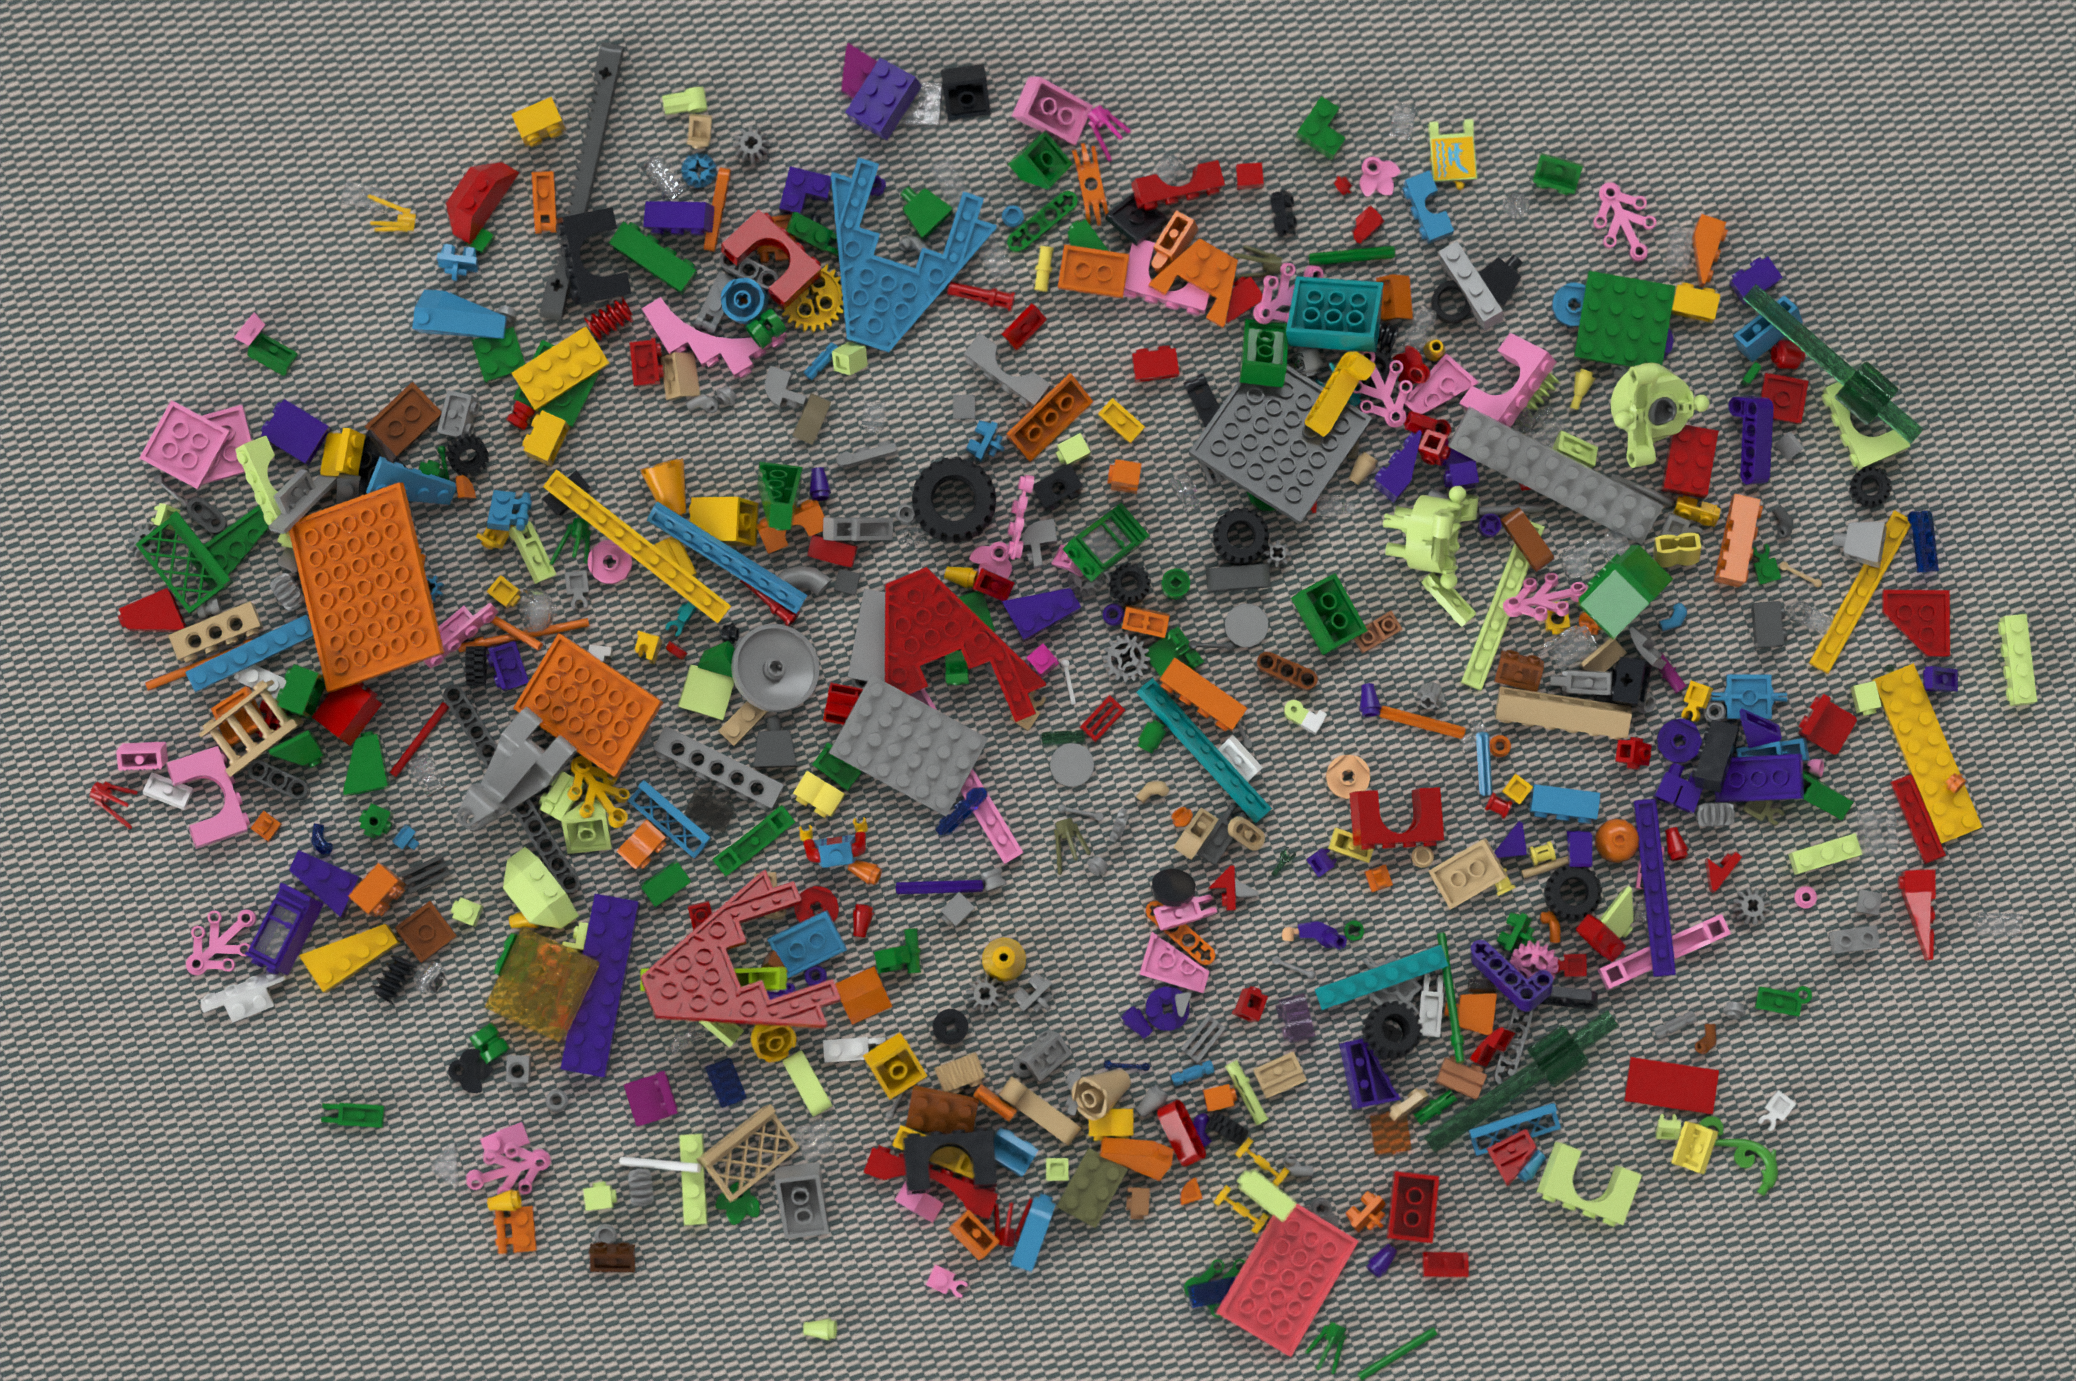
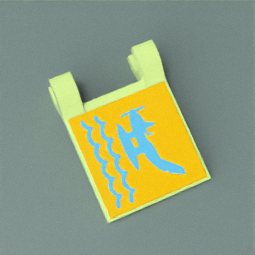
M1473 119L1464 120V133L1439 135L1438 121L1429 122L1428 131L1434 182L1477 179Z

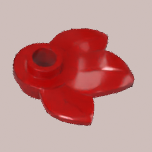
M1407 345L1405 353H1399L1392 357L1393 360L1400 361L1403 364V370L1398 377L1399 382L1408 380L1414 385L1415 383H1425L1430 379V370L1423 363L1419 351L1414 347Z

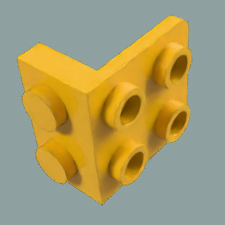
M343 428L342 433H329L326 436L320 474L338 477L339 473L358 476L365 435L351 428Z

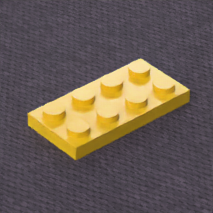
M585 326L512 372V375L535 411H537L610 363Z

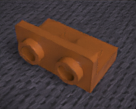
M1502 650L1494 682L1538 692L1544 670V661L1534 655L1527 657L1519 655L1514 650Z

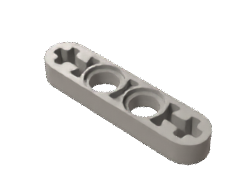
M1516 1005L1512 1009L1507 1029L1511 1030L1513 1027H1519L1523 1032V1036L1519 1040L1512 1038L1506 1050L1512 1048L1516 1051L1517 1056L1514 1061L1506 1060L1504 1052L1500 1051L1494 1072V1080L1500 1086H1508L1514 1081L1533 1016V1010L1528 1011L1529 1014L1523 1016L1522 1022H1526V1026H1523L1519 1023H1513L1514 1019L1519 1020L1520 1014L1517 1012L1519 1008ZM1501 1062L1507 1065H1514L1513 1070L1510 1067L1508 1068L1507 1075L1510 1076V1079L1505 1080L1504 1083L1501 1082V1077H1498V1074L1503 1073L1505 1066H1500Z

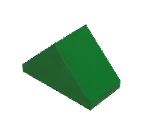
M729 641L705 650L699 661L698 668L732 677L731 662L735 648Z

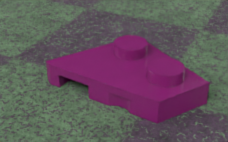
M850 43L846 45L841 91L854 99L877 61Z

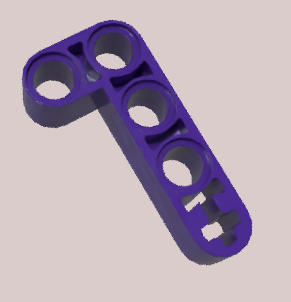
M1732 397L1728 405L1730 413L1736 417H1743L1741 480L1747 485L1766 483L1770 479L1773 403L1769 398Z
M1477 940L1471 945L1470 959L1472 964L1520 1010L1531 1011L1552 994L1553 976L1550 972L1540 970L1527 980L1485 940ZM1492 967H1499V968H1501V969H1499V970H1493V969H1491V968H1492ZM1514 981L1515 984L1510 985L1507 982ZM1545 982V983H1547L1548 985H1546V986H1541V985H1539V983ZM1523 996H1530L1531 998H1530V999H1523L1522 997H1523Z

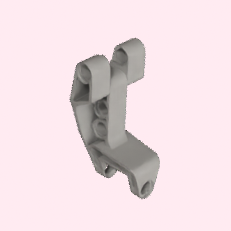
M525 707L502 733L481 784L475 783L469 787L458 810L457 821L470 831L481 829L549 786L576 754L578 749L560 735L544 751L531 740L533 737L531 734L543 720L528 707ZM473 814L472 822L467 824V818Z

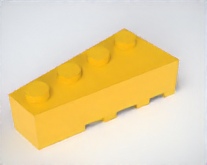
M383 924L303 953L299 957L322 992L328 993L401 943L390 926Z

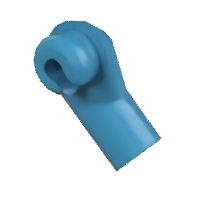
M1675 604L1671 618L1659 621L1662 632L1682 625L1687 616V608L1684 604Z

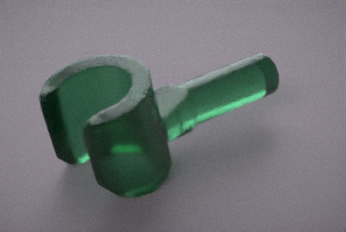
M1286 847L1280 853L1281 860L1271 873L1273 876L1276 877L1282 867L1296 857V852L1291 857L1286 855V850L1289 847Z

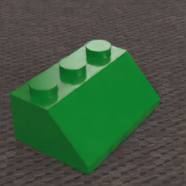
M1336 573L1301 590L1291 598L1323 656L1368 631Z

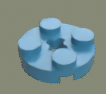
M1568 283L1561 287L1553 297L1552 311L1555 319L1565 326L1579 327L1585 292L1584 284ZM1572 299H1575L1576 303L1580 304V308H1576L1575 311L1568 307V303H1571Z

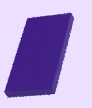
M1803 755L1732 757L1722 792H1715V803L1804 799Z

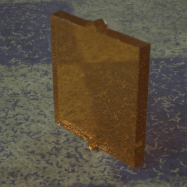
M1389 1111L1386 1114L1370 1116L1375 1155L1384 1153L1394 1155L1396 1152L1412 1150L1407 1115L1397 1122L1391 1119Z

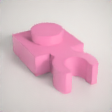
M936 1264L926 1283L927 1286L944 1294L947 1293L948 1289H951L953 1294L960 1298L963 1295L957 1292V1286L963 1285L967 1287L968 1284L963 1280L954 1281L955 1273Z

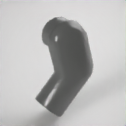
M1779 505L1772 513L1779 519L1778 535L1781 538H1787L1792 533L1793 518Z

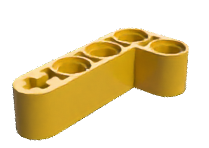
M1357 351L1346 352L1338 362L1306 417L1305 425L1321 436H1326L1334 426L1359 381L1368 379L1373 373L1376 364Z

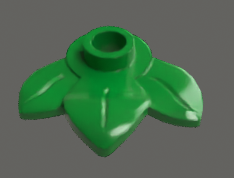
M739 1181L730 1186L729 1190L732 1194L738 1190ZM750 1188L743 1192V1196H738L732 1202L728 1200L723 1192L717 1197L716 1208L726 1210L727 1219L732 1225L739 1224L746 1214L755 1218L759 1216L760 1204L758 1199L751 1194Z

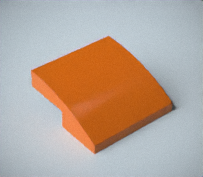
M983 1084L978 1087L973 1095L1008 1122L1018 1111Z

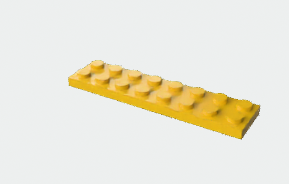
M1914 663L1873 679L1872 681L1876 682L1880 702L1941 844L1982 828L1966 786L1964 785L1955 794L1951 790H1947L1948 784H1946V781L1954 773L1959 775L1960 772Z

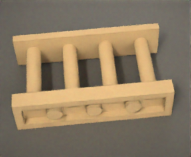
M262 680L253 687L254 692L216 721L211 719L202 726L204 730L198 734L200 737L211 734L230 760L229 764L231 766L225 769L230 777L238 774L252 761L256 760L304 723L300 716L291 718L285 714L282 708L277 706L278 703L268 691V688L275 684L273 680L268 682ZM259 695L262 696L279 719L281 727L278 730L270 729L251 704V701ZM242 708L246 710L263 733L262 737L264 740L261 743L253 742L235 718L234 714ZM226 720L247 747L245 750L248 753L242 757L234 752L217 729Z

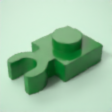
M1768 544L1763 545L1764 554H1759L1757 548L1753 547V556L1758 559V562L1754 563L1753 567L1759 585L1781 579L1776 559L1768 558L1770 553Z

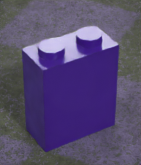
M283 399L282 403L278 402L272 412L274 415L271 420H267L262 426L261 437L267 436L269 443L309 466L332 429Z

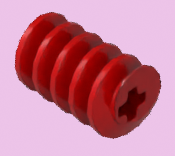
M622 296V304L614 300V308L607 304L606 313L602 309H598V317L594 313L590 314L591 321L584 317L593 335L599 340H602V332L607 336L610 335V327L614 331H618V323L625 327V319L630 323L633 322V314Z

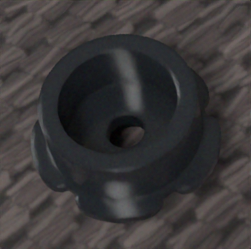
M734 623L724 625L722 628L723 642L729 641L733 645L735 641H738L739 628Z

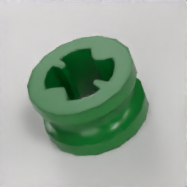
M1350 921L1344 927V935L1351 941L1359 940L1364 934V927L1358 921ZM1350 925L1358 926L1360 928V931L1357 932L1359 936L1349 935L1348 930L1350 929L1348 927Z

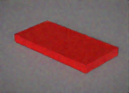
M1630 1057L1624 1101L1713 1115L1719 1070Z

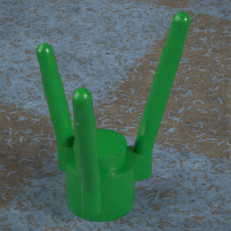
M574 518L573 523L568 524L566 533L550 560V565L554 564L571 533V536L576 539L572 557L576 558L580 541L585 538L584 563L588 564L592 532L589 530L590 523L582 518Z
M1330 1322L1329 1326L1324 1325L1321 1333L1305 1351L1306 1354H1309L1326 1335L1325 1339L1329 1342L1316 1370L1321 1369L1332 1345H1337L1338 1343L1331 1371L1332 1374L1336 1373L1343 1343L1347 1337L1344 1335L1347 1329L1334 1322Z

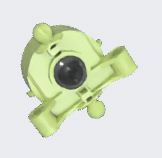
M1645 363L1630 367L1629 370L1625 366L1620 365L1619 369L1616 368L1614 371V376L1619 381L1611 397V413L1615 425L1628 433L1627 461L1630 467L1636 468L1655 463L1656 454L1653 444L1656 441L1679 433L1688 419L1693 417L1694 410L1698 412L1706 411L1710 404L1709 399L1705 395L1699 394L1694 397L1693 392L1682 379L1660 364Z

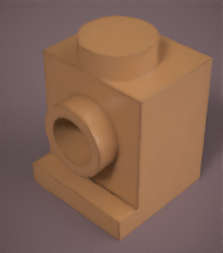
M1127 1187V1192H1131V1196H1127L1126 1210H1130V1219L1144 1220V1215H1149L1150 1188Z

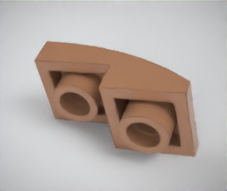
M1390 611L1366 625L1368 631L1355 638L1354 641L1363 654L1403 629L1393 612Z

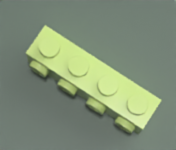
M2027 614L2004 616L1998 622L1999 635H2002L2001 655L2005 660L2003 673L2008 684V688H2006L2007 701H2010V706L2034 704L2037 702Z

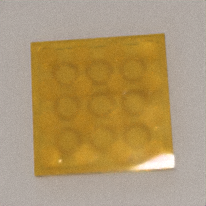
M522 926L484 1008L563 1044L600 962Z

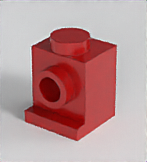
M1253 986L1242 989L1232 1014L1248 1022L1260 1021L1268 996L1262 994L1261 989Z

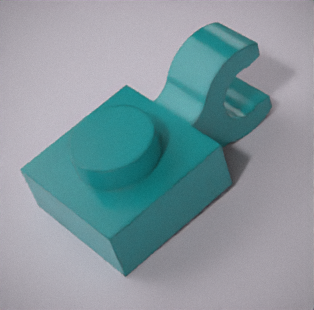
M689 601L687 604L683 602L677 611V614H679L678 619L668 622L665 630L669 631L671 626H677L678 631L675 633V636L678 638L682 634L684 626L687 625L697 610V607Z

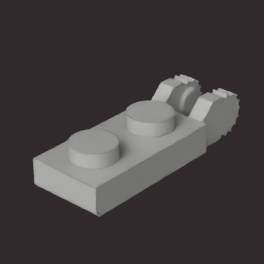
M884 441L878 443L876 448L869 449V446L857 449V453L854 454L848 451L840 453L836 458V462L842 468L851 467L896 455L898 451L895 442Z

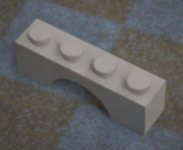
M1458 241L1438 251L1440 264L1449 278L1453 279L1462 290L1475 318L1485 331L1503 321V310Z
M979 332L964 352L965 362L974 369L978 367L983 370V376L991 382H994V380L1002 384L1000 388L1009 395L1014 393L1020 397L1018 401L1025 407L1029 408L1032 406L1034 408L1050 389V383L1033 371L1019 377L1003 372L996 361L997 345Z

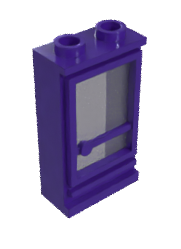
M281 882L279 885L280 890L276 894V898L273 900L249 951H246L245 955L252 958L251 963L261 968L266 965V970L278 976L279 972L288 976L324 903Z

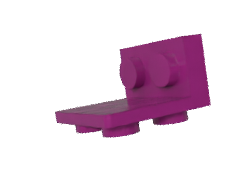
M665 1070L624 1084L637 1127L679 1114Z

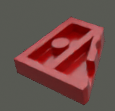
M1527 1129L1487 1148V1152L1506 1186H1509L1537 1151V1147Z

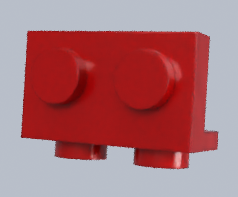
M655 338L646 341L629 342L634 387L660 384V378H664L663 365H658V356H662L661 344L656 343Z

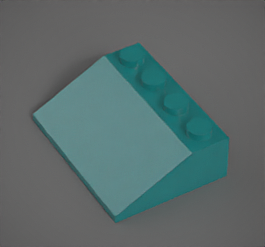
M1296 276L1286 329L1288 345L1376 352L1380 329L1383 282Z

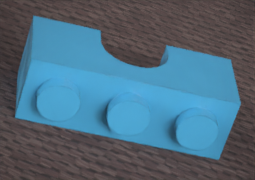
M1430 170L1406 179L1402 191L1406 200L1410 199L1413 207H1410L1414 220L1418 219L1421 227L1418 230L1422 240L1426 239L1427 243L1430 244L1453 235L1454 229L1447 212L1434 214L1429 212L1425 206V200L1436 195L1438 191Z

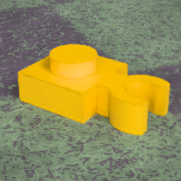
M1691 680L1683 700L1689 704L1683 709L1681 717L1688 719L1689 714L1692 712L1693 717L1691 720L1698 722L1700 719V707L1706 709L1713 688Z

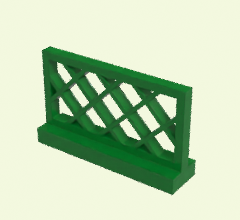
M177 511L135 544L189 614L223 588H227L233 583ZM171 524L175 530L174 540L163 539V530ZM178 535L182 538L183 541L178 540ZM149 540L158 541L157 553L147 552L143 545ZM161 542L174 543L172 555L160 554ZM177 543L186 544L189 547L188 557L175 556ZM193 553L196 558H191V554ZM151 556H156L155 562L151 558ZM159 557L172 558L170 571L161 570L158 567ZM175 559L187 560L186 573L173 571ZM190 561H198L202 564L201 574L189 573ZM205 569L210 575H205ZM164 573L169 574V579L165 576ZM173 574L185 576L183 588L172 585ZM188 576L201 577L199 590L187 588ZM204 578L214 579L218 584L212 591L202 590ZM178 591H183V595L181 596ZM186 591L199 593L198 601L191 607L185 601Z

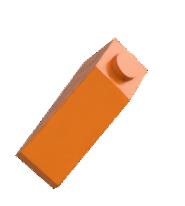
M1104 1137L1101 1142L1100 1156L1160 1181L1172 1166L1173 1149L1155 1141Z

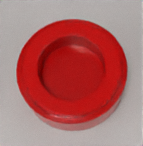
M669 641L666 645V650L681 660H684L688 654L672 641Z

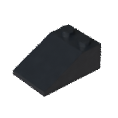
M368 430L364 434L365 440L358 476H361L360 491L363 495L367 494L366 490L379 457L386 458L391 463L403 464L372 430Z

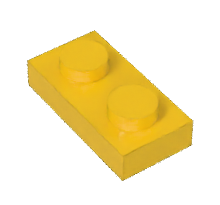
M1114 398L1098 413L1101 419L1130 444L1145 429V426Z

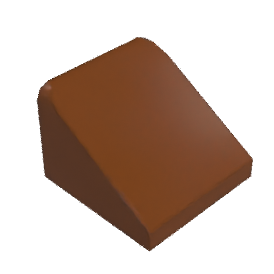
M772 950L767 954L760 968L785 966L776 951Z

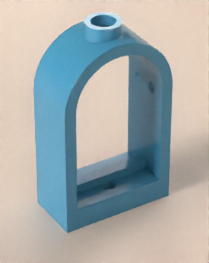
M1041 1193L1039 1197H1034L1011 1265L1032 1272L1056 1205L1052 1202V1197Z

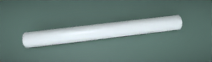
M620 1157L619 1160L621 1166L698 1173L701 1171V1164L631 1157Z

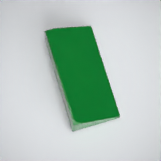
M260 332L249 345L247 356L285 376L298 353Z

